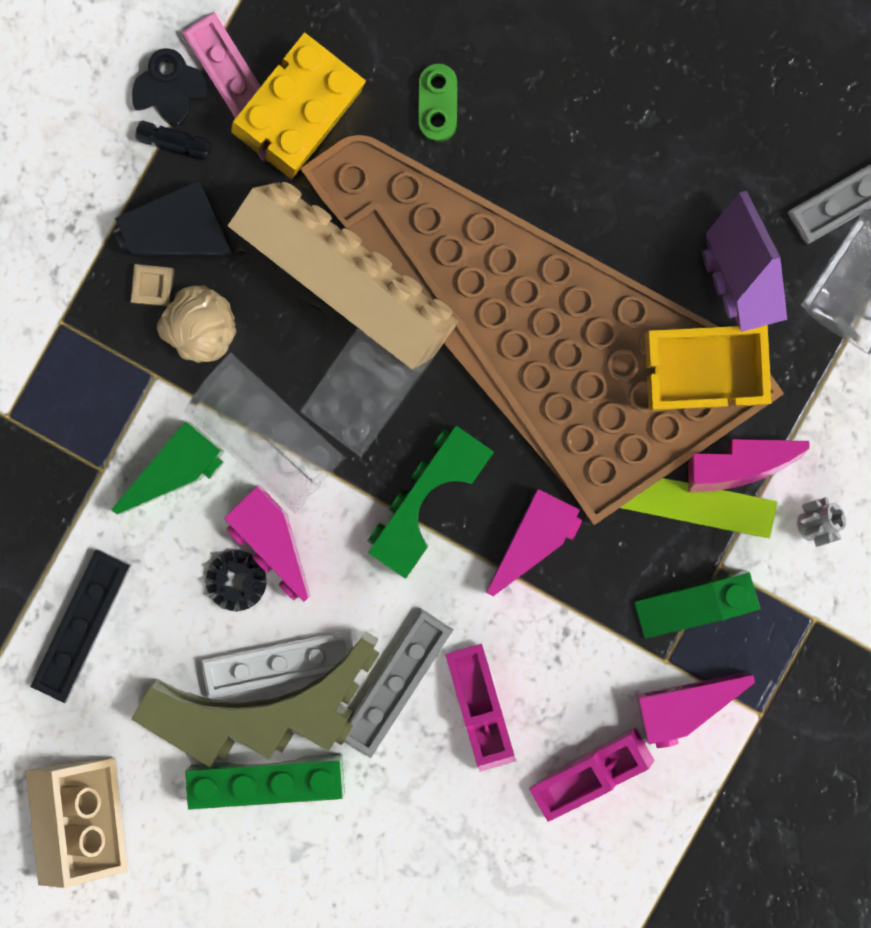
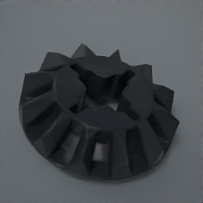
M239 550L228 551L219 555L209 565L205 584L209 598L220 608L235 612L243 611L253 607L262 598L267 584L266 572L253 559L252 554ZM227 566L236 575L250 572V575L245 577L246 579L242 582L245 596H243L241 591L238 592L235 587L222 590V587L226 585L225 583L230 580Z

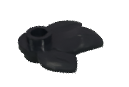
M170 48L160 49L150 57L148 70L135 79L132 89L133 106L136 111H141L156 105L158 111L168 122L173 125H179L188 114L190 98L202 99L207 97L206 79L198 69L186 65L184 58L176 50ZM167 62L173 63L174 71L169 75L162 74V65Z

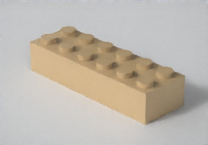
M277 182L252 188L228 227L412 370L435 356L459 323L452 316L453 311L448 305L438 299L432 301L421 292L423 288L417 281L409 276L404 275L401 277L391 269L392 263L386 257L377 252L370 253L360 245L362 240L355 233L345 228L339 229L330 222L332 217L329 213L316 205H312V207L300 198L302 196L301 192L291 184Z

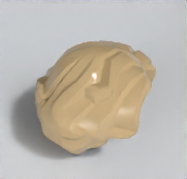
M193 285L178 291L173 302L168 304L157 322V331L160 338L175 347L180 357L197 363L215 361L222 357L228 351V346L233 341L237 332L234 321L235 317L231 311L230 303L205 285Z

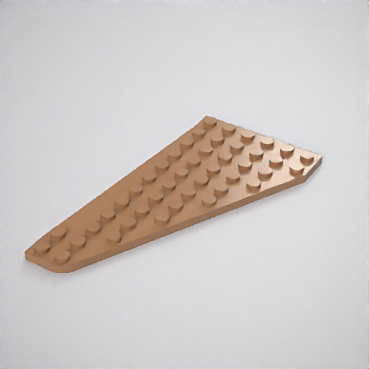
M349 136L340 140L300 168L319 197L342 225L362 240L361 246L370 253L377 252L386 257L392 263L391 269L401 277L404 275L411 277L422 286L421 292L432 301L438 299L452 309V316L459 323L444 344L572 493L593 525L691 459L693 454H698L767 406L730 407L728 399V406L649 411L647 376L655 373L654 368H646L645 333L652 330L712 328L719 326L386 144L369 136ZM770 374L771 402H773L784 393Z

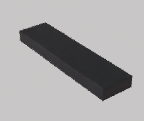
M95 549L30 686L31 688L63 703L68 701L129 573L131 564L100 549Z

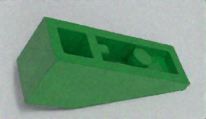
M185 421L111 510L117 515L124 514L202 480L204 476L211 479L223 465L224 461L220 457L225 451L194 424Z
M746 570L634 601L645 639L760 610L751 574Z

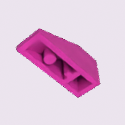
M536 489L486 593L494 597L563 545L566 538L573 540L582 522V519L577 517L580 510Z
M747 671L637 694L636 697L646 741L648 744L655 743L656 748H666L679 744L678 738L687 737L755 683L753 674Z

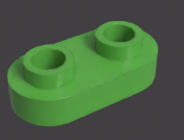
M432 64L424 69L419 79V128L426 139L432 142H444L453 136L457 127V77L454 71L447 65ZM438 76L442 77L446 82L444 87L436 89L431 85L432 79ZM434 115H442L445 118V123L441 127H434L430 122L431 118Z

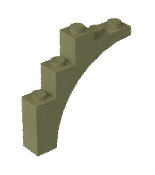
M366 631L350 653L327 674L299 690L271 699L248 702L211 700L185 693L161 680H157L147 691L131 720L208 767H211L217 758L222 761L225 760L236 742L230 736L267 759L271 758L275 750L283 753L294 735L288 728H291L329 752L334 742L340 745L343 744L353 727L352 724L347 722L353 711L340 703L341 701L347 705L350 703L360 686L354 682L356 676L361 669L368 673L377 659L379 652L374 650V647L379 639Z

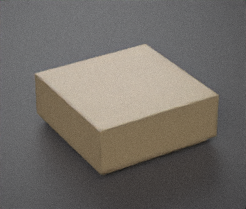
M135 264L131 303L167 307L171 303L174 269Z

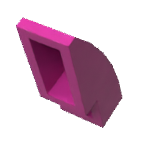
M732 439L726 448V454H693L688 462V493L719 491L762 480L801 459L810 449L809 441Z
M478 644L445 654L479 771L516 762L483 645Z
M635 727L560 768L531 786L529 790L547 822H550L612 791L616 785L649 770L655 760Z

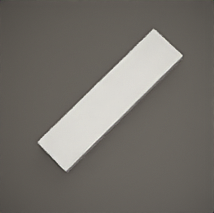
M351 629L201 660L208 698L325 675L353 649L354 641Z

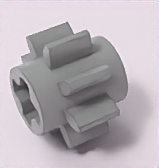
M824 497L802 505L805 513L798 516L797 526L805 540H814L815 546L820 547L842 539L839 531L844 530L846 517L843 509L838 504H829L828 497Z

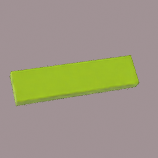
M662 478L620 508L770 539L778 501L725 490L688 493V483Z

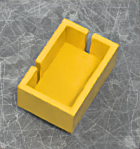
M304 32L284 57L282 65H278L235 118L231 133L257 153L262 150L265 139L271 144L267 148L265 159L292 180L361 93L366 80Z
M768 325L741 332L739 326L652 330L645 333L646 368H654L655 373L647 376L649 411L728 406V399L730 407L772 404Z

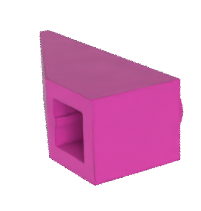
M257 486L224 517L230 524L226 530L240 545L246 541L256 551L252 557L263 570L268 573L273 569L282 579L279 586L292 600L295 601L299 597L305 602L311 595L288 514L262 486Z

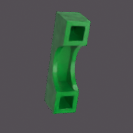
M455 426L452 432L446 428L443 430L432 446L438 450L437 454L430 463L423 459L411 476V479L416 482L408 495L403 491L400 492L389 508L394 515L387 526L379 523L367 540V542L373 545L368 553L405 579L428 548V544L421 534L418 521L419 510L425 497L435 487L447 482L460 481L472 484L494 453V451L458 426Z
M342 754L307 756L290 761L264 764L220 762L213 763L211 767L205 764H191L185 771L188 810L343 799L345 794Z

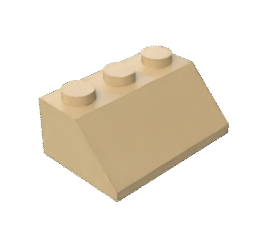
M115 758L60 763L26 770L38 885L67 888L128 872Z

